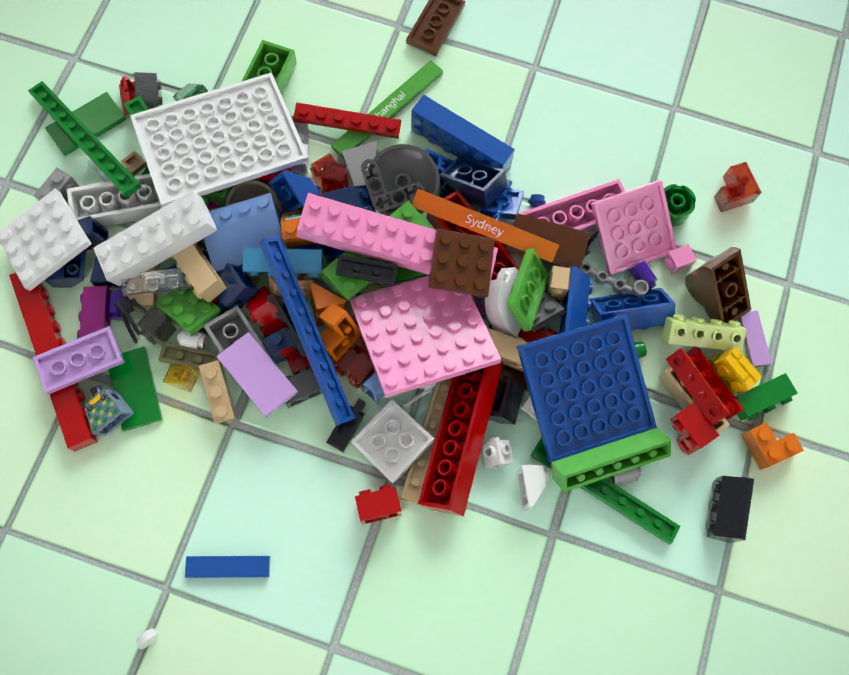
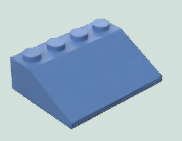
M271 193L209 211L217 231L203 239L212 266L217 274L223 272L227 263L243 266V248H261L259 242L263 239L279 237L283 248L288 249L283 241L277 203Z

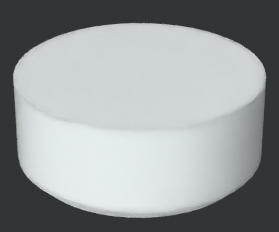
M151 628L137 638L136 644L140 649H144L151 645L159 637V634L155 629Z

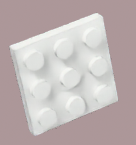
M392 399L351 443L394 484L435 439Z

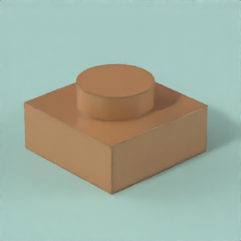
M135 150L120 161L133 176L147 167V163Z

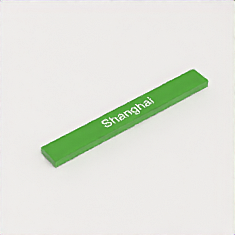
M430 60L368 114L388 118L394 117L443 74V70ZM347 131L331 145V148L343 158L342 151L360 146L372 134Z

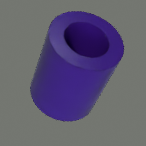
M645 261L635 265L629 271L635 281H646L649 285V290L657 285L655 282L658 279Z
M121 290L109 292L107 315L112 320H122L114 304L128 296V292Z

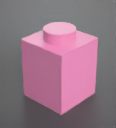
M689 244L669 251L664 257L665 267L670 270L671 274L690 268L697 261Z

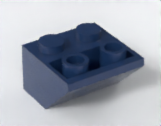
M87 248L44 281L52 288H72L84 281Z

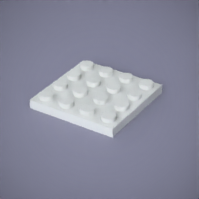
M57 189L51 191L0 230V244L24 288L29 291L91 245L62 194Z

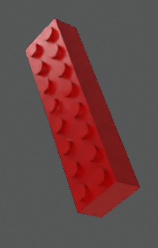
M503 362L452 378L418 505L432 511L464 517Z

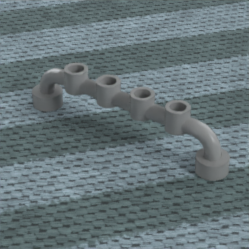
M589 263L581 265V271L594 277L598 285H604L605 283L611 285L615 293L623 291L642 297L649 290V285L644 280H637L630 287L622 279L616 280L609 277L606 271L599 272L593 269Z

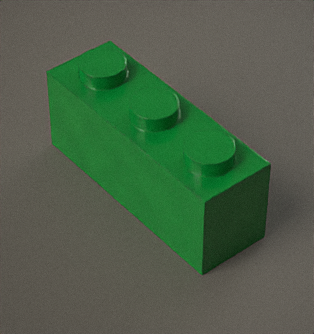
M784 373L735 396L744 408L737 416L740 421L746 418L751 421L759 417V412L763 410L765 413L776 409L775 405L781 403L783 406L793 401L792 397L798 394L788 375Z

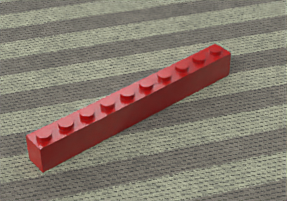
M16 272L10 274L9 277L36 356L66 344L65 339L60 335V331H62L61 326L54 318L56 314L55 309L48 301V298H50L49 292L44 288L42 282L29 291L24 288ZM72 384L49 394L67 448L76 452L97 443V435L91 431L83 400L86 399L82 389H79L78 384Z

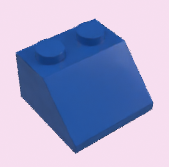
M286 170L268 182L287 212L295 211L304 206L308 193L320 194L317 185L312 182L311 178Z

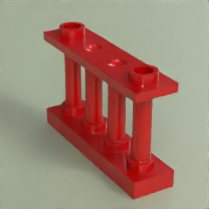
M694 346L687 352L681 347L666 358L668 364L712 425H715L724 418L729 420L744 410L699 347Z

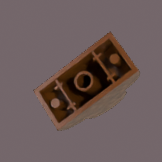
M737 247L728 248L685 277L688 292L696 302L704 306L710 319H718L722 323H728L729 321H736L752 310L741 249Z

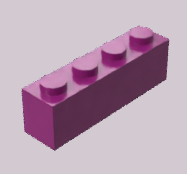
M107 286L83 287V293L80 295L82 308L78 315L80 330L77 331V339L110 326L111 317L107 315L109 292L111 290Z

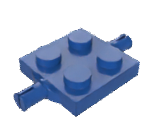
M507 179V188L486 209L481 207L480 213L499 221L501 218L515 220L516 214L520 210L524 191L511 188L512 181L509 180L508 182Z

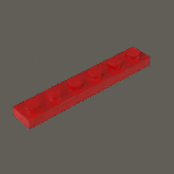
M296 102L293 115L294 122L399 139L402 122L400 119Z

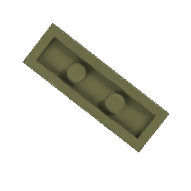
M163 342L158 361L200 370V365L219 360L216 357L219 353Z

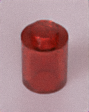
M328 153L311 163L312 168L309 170L314 178L317 177L320 180L338 170L339 167L334 157Z

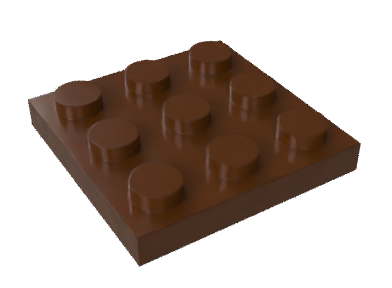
M437 228L435 231L428 288L487 298L489 295L495 239Z

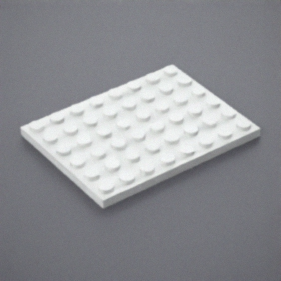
M272 73L130 115L162 208L192 190L199 196H203L309 161Z

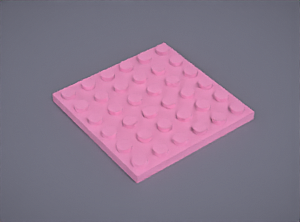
M429 275L357 295L349 301L385 398L501 362V357L471 295L428 288Z

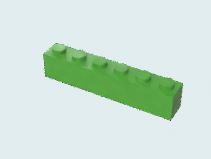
M655 428L551 462L552 479L563 492L626 472L670 457L671 439L659 428Z

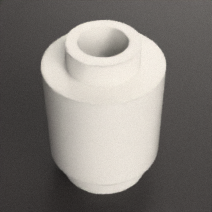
M182 329V331L178 332L177 341L181 346L205 349L208 335L204 334L203 331H198L191 337Z

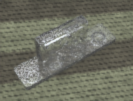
M181 268L140 272L141 277L121 280L123 296L194 289L184 279L186 275L181 272Z

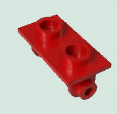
M124 76L120 80L119 90L123 114L126 115L129 112L124 104L136 98L134 81L131 82L127 76Z

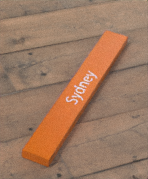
M417 189L412 202L413 207L524 252L527 249L534 248L539 258L549 262H553L559 248V244L420 189Z

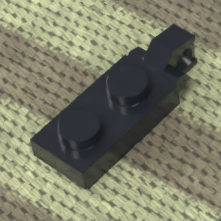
M358 398L354 407L350 406L355 419L335 426L326 441L328 445L343 453L345 452L364 419L365 413L362 411L366 405L365 401Z

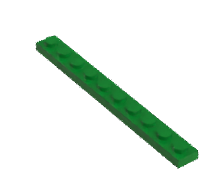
M43 81L28 90L39 105L126 198L142 187L135 177Z

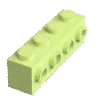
M673 315V317H666L662 339L668 344L729 350L737 347L742 352L747 329L740 326L741 323L736 321L722 323L718 319L704 321L700 317L685 319V316Z

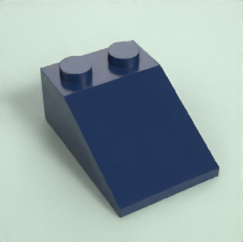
M462 154L439 174L442 180L456 191L458 190L470 203L485 209L507 188L506 170Z
M366 185L351 186L317 195L376 212Z

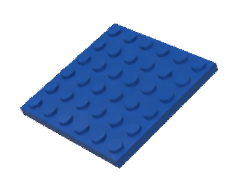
M627 314L516 346L549 463L657 428Z

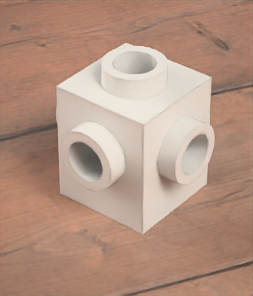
M500 437L488 439V443L482 444L485 468H500L513 464L509 440H500Z

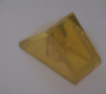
M171 364L163 382L191 392L199 374L190 366Z

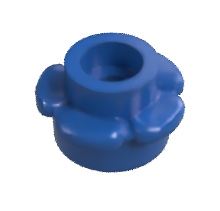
M532 194L528 203L532 208L546 204L545 196Z

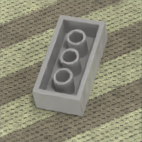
M238 305L203 325L220 353L249 332L271 358Z

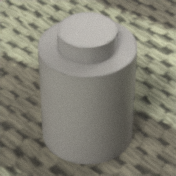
M637 467L611 476V481L615 485L638 481L642 475L641 468Z

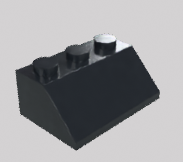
M720 476L713 481L711 487L713 498L708 506L710 517L705 525L706 537L727 543L746 540L754 485L753 478Z

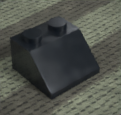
M499 379L489 420L500 424L515 425L525 387L512 379Z

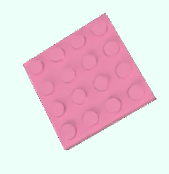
M657 180L591 203L609 275L630 269L640 262H649L666 256L669 251L677 249L662 180Z

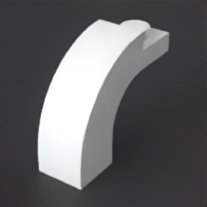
M515 267L501 268L497 279L490 281L489 295L485 298V308L492 327L496 331H504L507 335L515 338L518 336L521 326L511 310H509L507 301L515 283L518 270Z

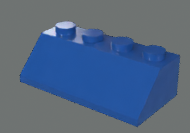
M575 266L571 267L569 290L562 302L565 314L561 316L559 333L589 325L587 312H590L591 301H588L592 293L593 284L590 283L591 276Z
M662 288L651 289L642 297L622 293L589 298L594 323L627 314L631 330H646L650 327H664L666 317H673L675 315L676 303Z

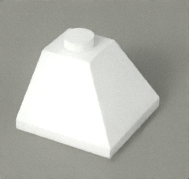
M522 465L517 471L523 511H528L535 505L547 486L546 482H549L548 472L544 470L543 465Z

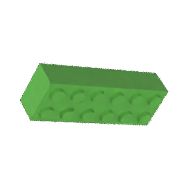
M409 201L390 215V217L433 229ZM345 251V252L342 254V255H345V256H350V257H356V258H362V259H367V260H373V261L382 262V261H379V260H375V259L368 258V257H365V256L357 255V254L350 253V252H347V251ZM337 258L322 270L321 278L337 296L346 300L347 305L352 298L361 294L374 282L335 276Z

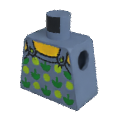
M96 385L90 389L93 398L85 404L84 408L93 434L107 436L134 414L117 391L103 389L101 385Z

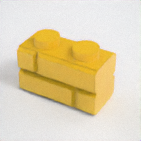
M737 347L726 350L713 363L718 373L726 378L730 383V387L738 394L752 389L762 377Z

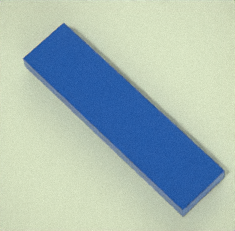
M186 556L185 578L270 577L271 556Z

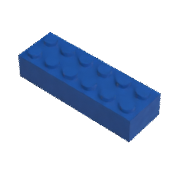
M424 94L412 108L411 129L413 132L425 137L430 143L440 146L446 153H451L457 158L462 154L504 169L506 173L511 168L515 149Z

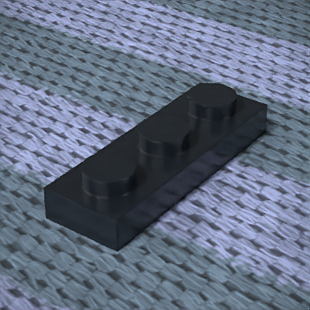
M339 255L335 276L394 286L398 265Z

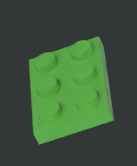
M184 281L157 301L155 306L192 337L204 327L203 325L212 321L222 312L213 302H207L203 298L199 299L193 293L194 288Z

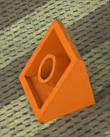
M312 282L310 285L311 306L316 325L319 327L325 325L319 315L332 302L346 311V300Z

